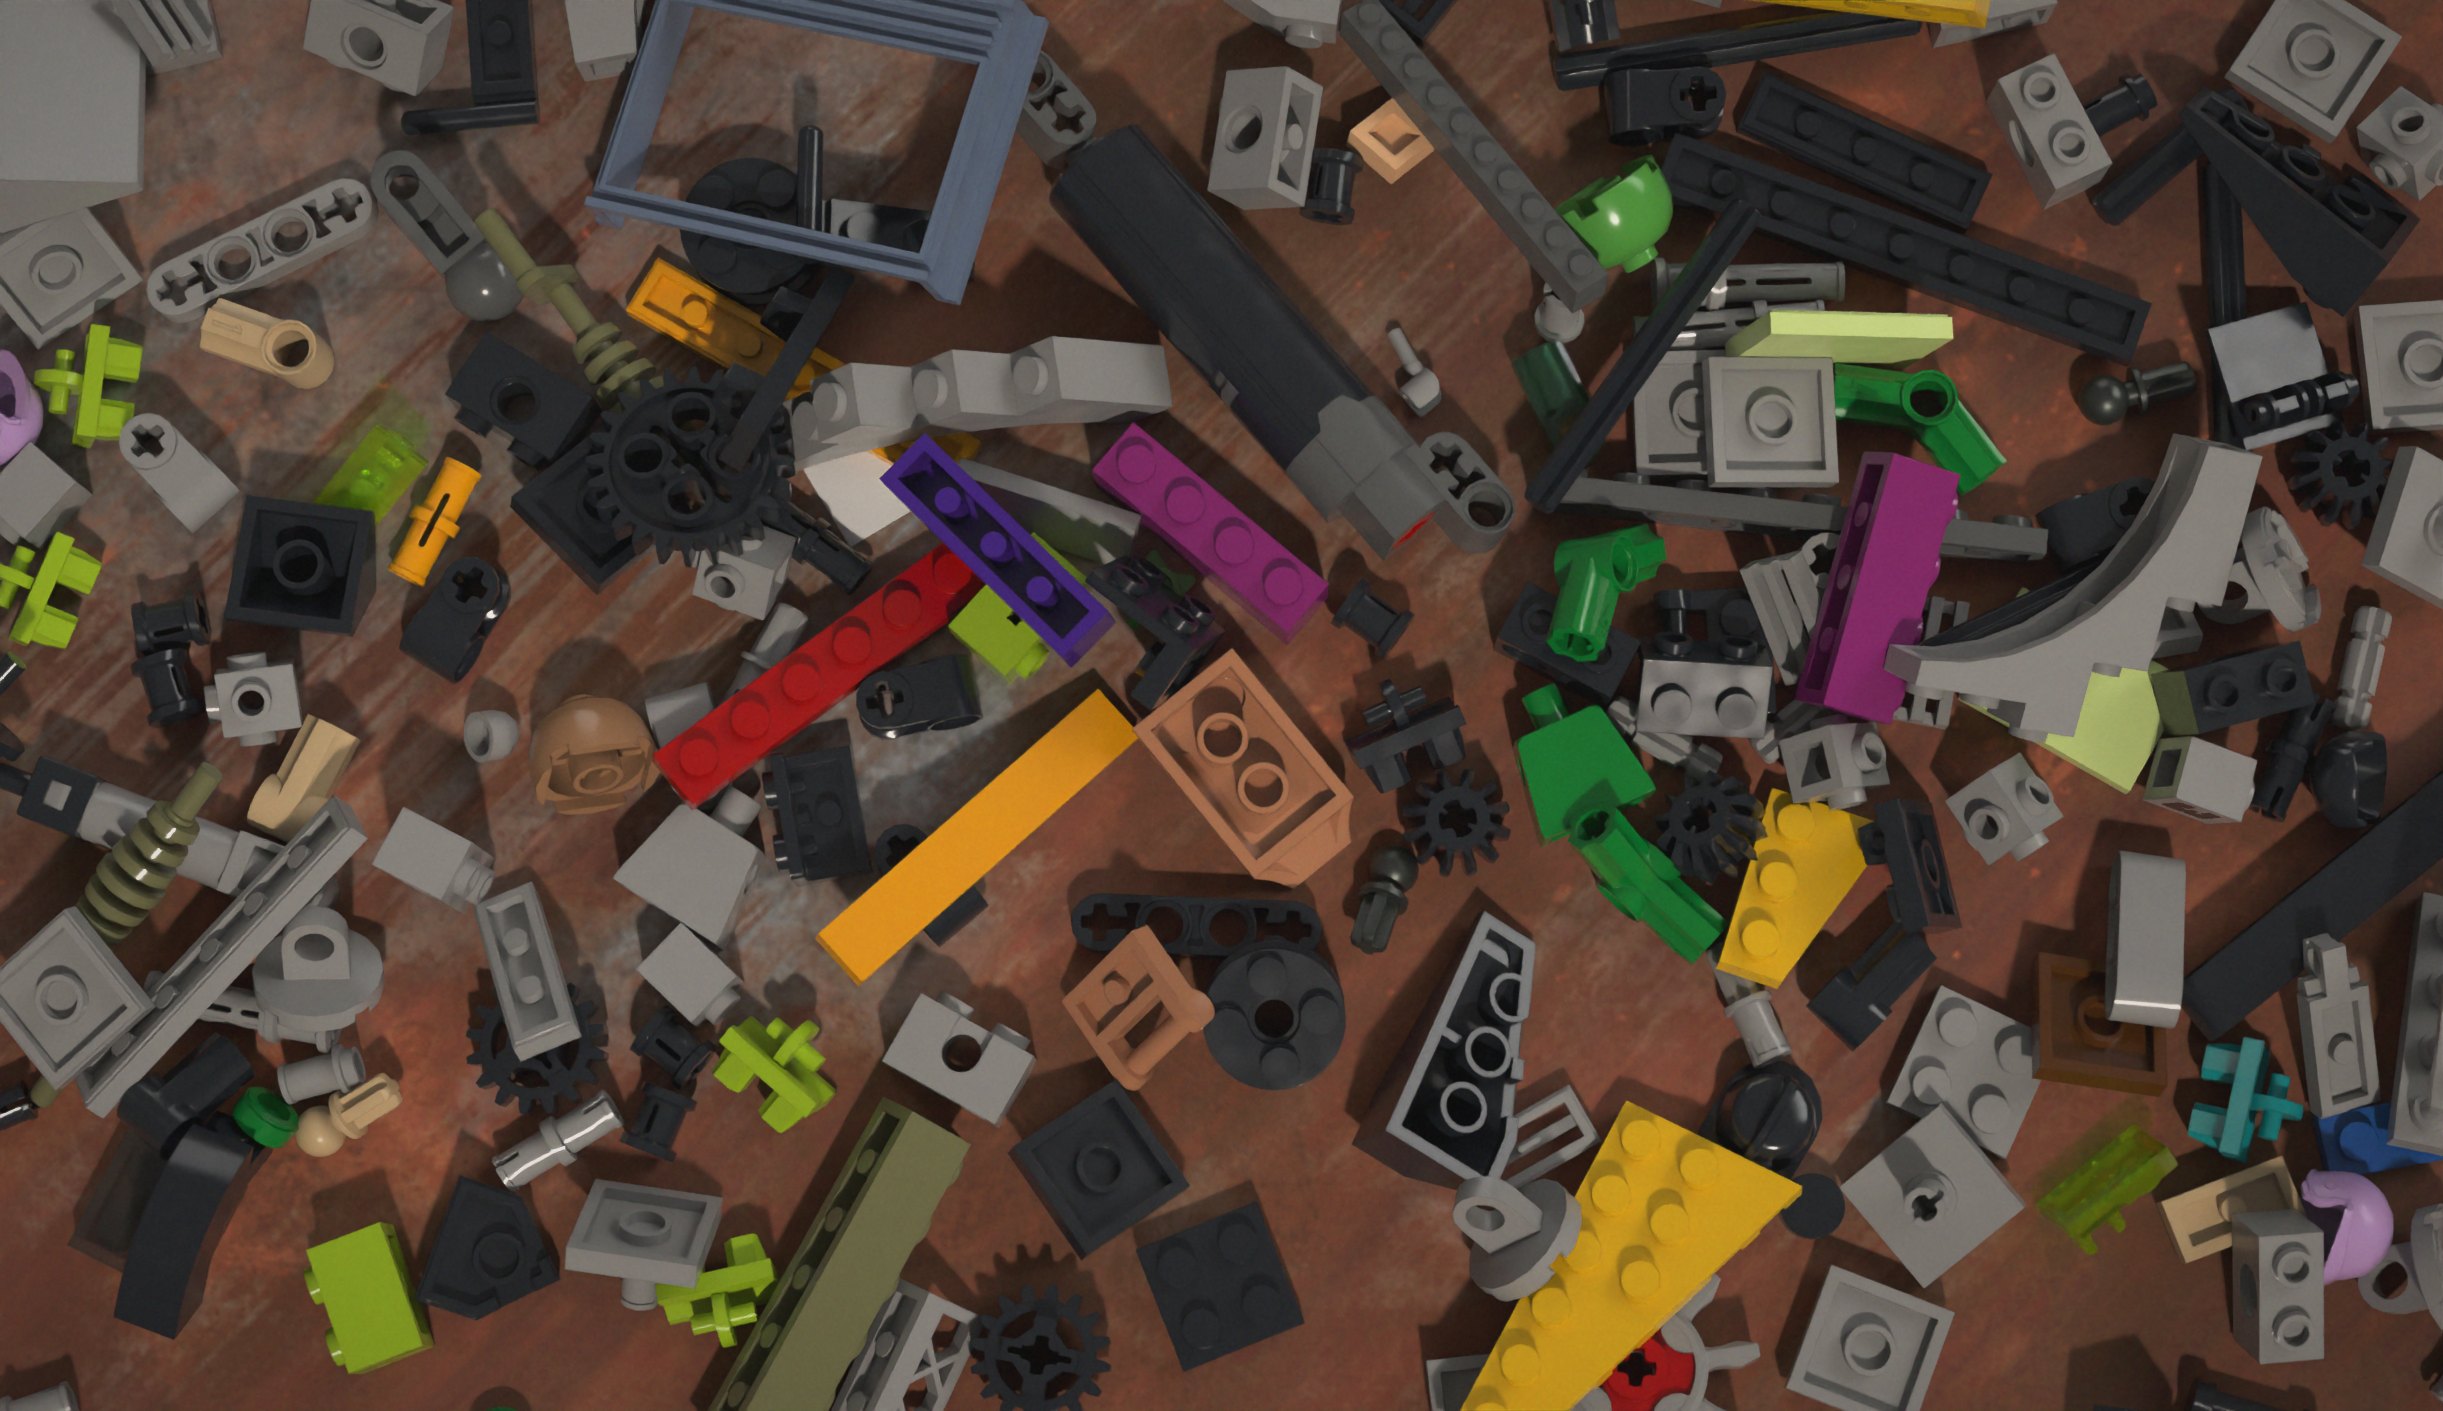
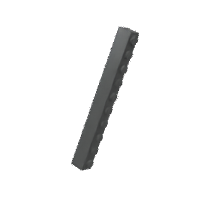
M1364 0L1342 12L1340 36L1402 108L1569 311L1573 314L1603 296L1609 275L1379 0Z

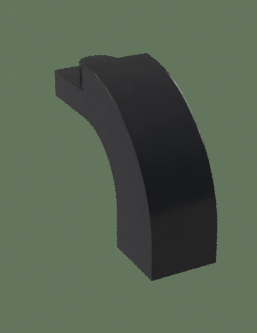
M217 1110L205 1124L204 1128L193 1124L171 1156L148 1201L130 1247L120 1281L114 1318L175 1340L202 1304L210 1263L224 1224L242 1191L273 1152V1148L265 1146L247 1135L236 1123L233 1116Z

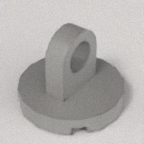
M2262 507L2248 513L2241 533L2243 548L2238 549L2229 577V581L2241 584L2247 592L2238 599H2223L2222 606L2197 602L2199 609L2207 618L2223 624L2244 622L2268 611H2272L2279 623L2289 632H2297L2317 624L2322 611L2320 593L2315 584L2305 586L2301 572L2309 569L2307 564L2309 560L2295 532L2286 519L2275 510L2271 511V508Z
M320 906L303 907L283 928L282 935L274 938L258 954L252 970L257 1006L266 1015L267 1010L270 1014L277 1016V1023L288 1029L314 1033L342 1029L356 1022V1014L364 1011L368 1006L370 1012L379 1003L385 985L384 968L379 950L367 937L350 930L346 919L338 912Z
M1493 1177L1467 1179L1457 1189L1452 1213L1456 1225L1474 1240L1469 1256L1470 1276L1484 1292L1505 1302L1530 1295L1552 1278L1551 1276L1555 1271L1549 1266L1556 1260L1559 1253L1567 1258L1569 1253L1572 1252L1582 1224L1581 1205L1576 1198L1557 1181L1547 1179L1527 1183L1519 1189L1514 1188L1501 1179ZM1487 1205L1495 1209L1493 1211H1486L1476 1206Z
M2443 1203L2416 1209L2411 1224V1241L2391 1245L2387 1255L2374 1270L2367 1275L2358 1277L2360 1293L2371 1307L2390 1314H2408L2429 1309L2441 1330H2443ZM2400 1263L2408 1275V1284L2400 1296L2388 1299L2380 1288V1276L2388 1265Z

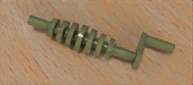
M495 208L484 211L475 219L474 224L517 281L516 286L522 295L538 305L552 302L577 336V343L573 347L572 353L579 364L593 360L584 370V374L592 386L603 383L596 392L602 407L615 405L610 412L621 415L622 411L617 395L623 392L636 400L642 397L639 382L642 378L648 380L655 389L664 387L663 376L651 379L657 369L647 358L632 362L639 354V349L630 340H624L615 344L621 337L622 331L613 322L602 324L595 320L572 288L577 282L579 275L571 265L537 266ZM691 420L685 422L679 428L687 432L696 431ZM656 430L651 433L671 445L670 439L661 431ZM677 454L679 465L681 468L686 463L682 460V457ZM647 460L651 465L659 463L657 461ZM701 465L697 470L705 479L703 466ZM712 489V493L723 503L729 502L716 489Z
M202 762L173 802L157 801L147 811V818H141L129 830L130 835L123 836L113 846L112 852L104 855L96 867L97 873L91 876L85 887V895H82L75 905L112 952L115 950V944L121 943L132 932V927L138 926L149 915V909L157 907L165 896V889L171 885L177 874L176 867L182 865L188 854L187 845H192L196 840L200 827L195 820V816L223 779V774L213 765ZM41 1074L28 1092V1096L38 1106L49 1108L64 1088L55 1091Z

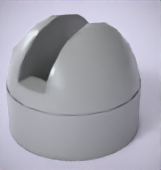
M498 710L473 712L467 717L464 725L465 746L470 756L477 762L495 761L509 756L520 736L516 721L506 712Z

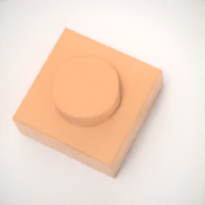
M1393 98L1350 130L1346 144L1347 147L1363 158L1370 167L1390 184H1393L1434 151V147Z

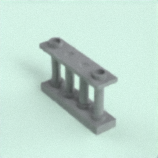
M2423 892L2416 899L2386 1145L2443 1156V896Z

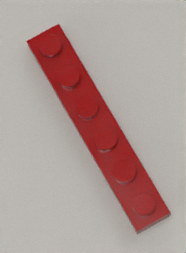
M942 543L655 752L652 762L691 811H693L856 691L868 676L883 671L955 618L985 584Z

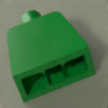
M1556 683L1542 687L1521 699L1536 731L1516 740L1513 752L1535 834L1541 848L1570 835L1571 826L1569 822L1584 806L1591 807L1606 801L1621 812L1653 796L1656 791L1653 781L1598 704L1571 715Z

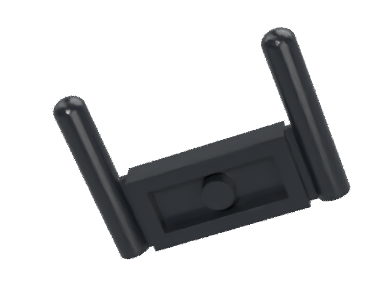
M466 0L471 89L474 105L406 111L401 117V127L407 135L539 124L540 115L537 102L538 86L532 0Z
M815 125L802 127L798 133L796 226L919 253L933 211L833 198L828 201L822 200L824 134ZM795 255V261L798 263H821V266L866 271ZM975 260L968 282L975 280Z

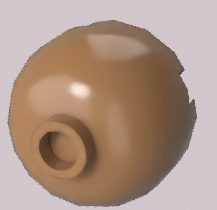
M582 694L572 696L563 701L560 706H557L539 722L528 748L531 779L537 800L543 806L545 799L553 801L556 812L567 815L592 814L613 809L627 803L625 796L619 792L631 789L638 783H641L642 790L645 792L654 784L660 773L659 769L652 762L653 754L657 752V748L646 721L626 703L602 696Z

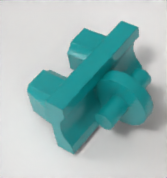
M2244 1037L2242 1046L2235 1044L2207 1045L2201 1077L2204 1081L2233 1086L2228 1109L2195 1102L2188 1127V1135L2191 1139L2211 1148L2219 1149L2218 1151L2229 1161L2247 1164L2258 1113L2262 1114L2258 1137L2277 1141L2282 1119L2301 1121L2304 1106L2286 1100L2291 1080L2289 1076L2272 1073L2267 1095H2262L2271 1056V1050L2264 1047L2265 1042L2262 1040Z

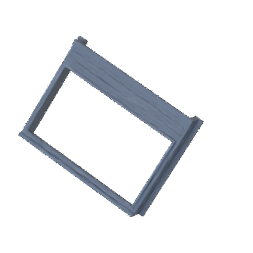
M656 0L591 197L586 196L584 205L596 215L595 221L602 226L621 230L625 217L919 282L937 301L960 305L1049 21L1046 17L1034 15L1023 0ZM694 7L979 65L919 253L634 191Z

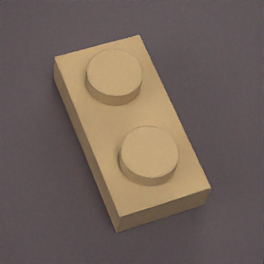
M2282 1156L2269 1159L2156 1203L2181 1264L2189 1263L2231 1247L2232 1214L2297 1209L2307 1217Z

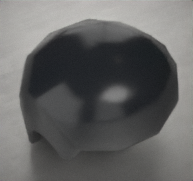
M2342 732L2329 739L2316 755L2312 763L2310 787L2317 810L2332 825L2364 829L2367 827V824L2378 823L2381 816L2387 776L2386 739L2381 733Z

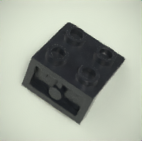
M1124 555L1093 569L1085 582L1164 642L1163 644L1159 641L1154 643L1137 665L1135 673L1142 677V679L1130 694L1149 710H1152L1166 702L1191 682L1226 630L1213 621L1216 618V614L1206 603L1190 594H1185L1181 597L1164 584L1163 581L1166 578L1164 573L1153 563L1140 556H1134L1131 559Z

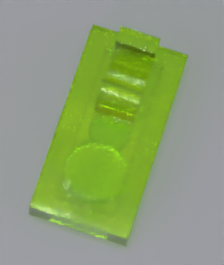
M378 421L311 503L373 511L376 527L429 461L413 449L415 445L396 430L391 432Z
M2132 1124L2036 1203L2035 1206L2040 1214L2063 1230L2074 1245L2086 1254L2094 1255L2099 1249L2096 1243L2093 1242L2091 1233L2104 1222L2117 1233L2122 1232L2126 1227V1221L2119 1210L2126 1204L2129 1206L2140 1196L2152 1191L2158 1185L2160 1179L2173 1170L2178 1163L2167 1146L2137 1125Z

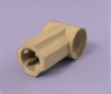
M218 298L217 302L207 310L200 328L201 342L199 346L205 352L282 378L294 387L301 389L318 387L328 379L333 371L335 361L333 350L321 336L300 321L282 320L222 298ZM307 342L309 351L305 360L297 366L288 367L287 358L291 349L297 344Z
M308 714L277 774H270L256 792L247 815L248 825L288 844L329 801L360 740L344 730Z

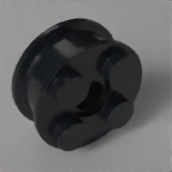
M762 158L735 159L720 164L703 175L693 186L685 202L796 226L797 175L785 166L771 160ZM680 229L681 241L686 256L703 282L741 305H768L780 286L795 292L800 291L814 276L820 263H798L795 261L794 254Z
M1283 939L1255 941L1238 948L1228 955L1212 974L1205 995L1211 1000L1215 1015L1203 1028L1212 1056L1230 1076L1255 1088L1285 1090L1311 1081L1333 1061L1341 1047L1345 1033L1346 1013L1344 995L1335 972L1316 952L1302 944ZM1278 999L1289 1005L1293 1015L1291 1020L1283 1027L1268 1028L1258 1021L1255 1015L1257 1008L1267 1000Z

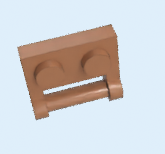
M1148 925L1131 931L1061 1001L1113 1078L1117 1079L1123 1088L1131 1091L1139 1090L1153 1076V1067L1189 1032H1199L1215 1015L1211 1000L1202 992L1190 987ZM1161 1000L1171 1015L1137 1048H1131L1124 1035Z

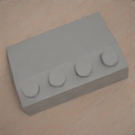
M0 0V234L143 191L146 55L110 0Z

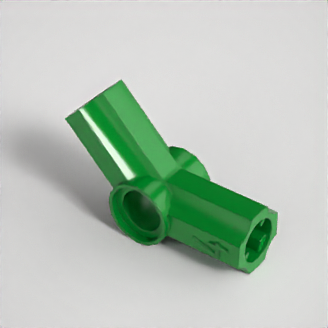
M1839 363L1834 364L1833 379L1836 421L1901 430L1905 435L1915 438L1937 467L1961 474L1956 489L1961 497L1986 481L2007 462L1958 400V391L1953 381L1944 373L1935 370H1922L1911 374ZM1917 392L1931 394L1940 405V414L1935 417L1919 415L1910 404V395Z
M1634 524L1591 538L1565 540L1559 544L1555 553L1554 570L1560 592L1546 638V642L1556 654L1566 655L1577 662L1597 660L1599 651L1605 647L1619 593L1630 592L1636 583L1655 577L1659 565L1667 560L1664 538L1655 535L1650 530L1648 524Z
M1603 801L1591 807L1584 806L1569 822L1571 834L1568 842L1598 876L1599 880L1595 885L1603 896L1629 919L1636 923H1639L1641 920L1676 955H1680L1689 965L1692 966L1730 924L1680 879L1681 873L1673 867L1674 864L1649 841L1640 837L1626 820V817L1608 802Z

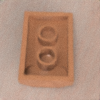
M1232 648L1132 728V732L1148 750L1151 758L1163 768L1253 879L1269 880L1295 889L1351 843L1349 815L1354 796Z

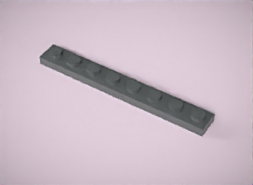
M1583 469L1553 512L1808 541L1811 537L1820 533H1834L1840 536L1848 507L1841 506L1840 498L1826 494H1806L1801 502L1777 499V491L1763 487L1740 488L1738 495L1714 492V487H1708V482L1700 480H1679L1676 482V487L1651 485V478L1649 476L1637 473H1616L1613 475V480L1587 478L1588 471ZM1532 506V510L1540 511L1536 507ZM1957 509L1953 519L1946 526L1939 555L2036 566L2046 555L2048 529L2031 527L2032 521L2029 518L2014 515L1993 517V523L1968 520L1967 512Z

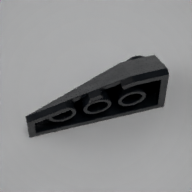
M2205 86L2198 91L2178 115L2290 276L2303 286L2306 296L2318 306L2325 309H2333L2342 317L2389 264L2420 221L2417 216L2373 182L2352 171L2346 179H2343L2323 168L2319 163L2321 152L2303 143L2298 148L2295 146H2285L2274 140L2275 134L2268 122Z
M1487 912L1478 913L1377 1087L1352 1142L1353 1146L1404 1177L1457 1190L1460 1184L1474 1177L1501 1178L1517 1141L1519 1118H1515L1513 1115L1516 1085L1518 1082L1523 1081L1525 1060L1519 1059L1523 1020L1529 1017L1536 943Z

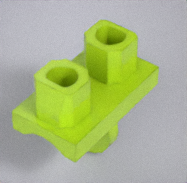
M90 325L89 334H86L81 374L73 372L75 352L65 349L56 350L54 369L34 371L33 385L39 389L50 391L48 412L60 415L67 414L70 395H78L71 446L91 448L95 439L104 441L119 440L122 428L128 420L134 417L135 403L101 398L104 378L136 383L139 377L143 346L109 337L110 326Z
M56 531L35 578L27 575L35 556V552L17 545L9 566L0 564V581H2L0 584V607L11 610L19 590L28 592L9 635V640L23 646H27L31 640L40 645L65 649L79 618L47 605V601L55 583L88 596L102 567V563L86 552L72 546L74 538Z
M750 1016L739 1026H730L719 1040L725 1049L712 1071L713 1075L728 1089L737 1093L747 1089L756 1076L769 1085L774 1091L758 1109L761 1118L779 1133L785 1132L804 1117L806 1118L827 1106L838 1092L816 1072L825 1062L826 1058L810 1045L819 1031V1027L810 1019L806 1020L794 1031L779 1017H776L766 1028L753 1016Z
M754 1233L730 1238L725 1242L728 1267L705 1272V1267L703 1266L696 1288L662 1283L655 1284L657 1302L660 1306L664 1307L670 1325L691 1321L694 1335L717 1331L723 1348L737 1345L736 1326L758 1321L756 1306L769 1302L781 1280L771 1258H767L757 1234Z

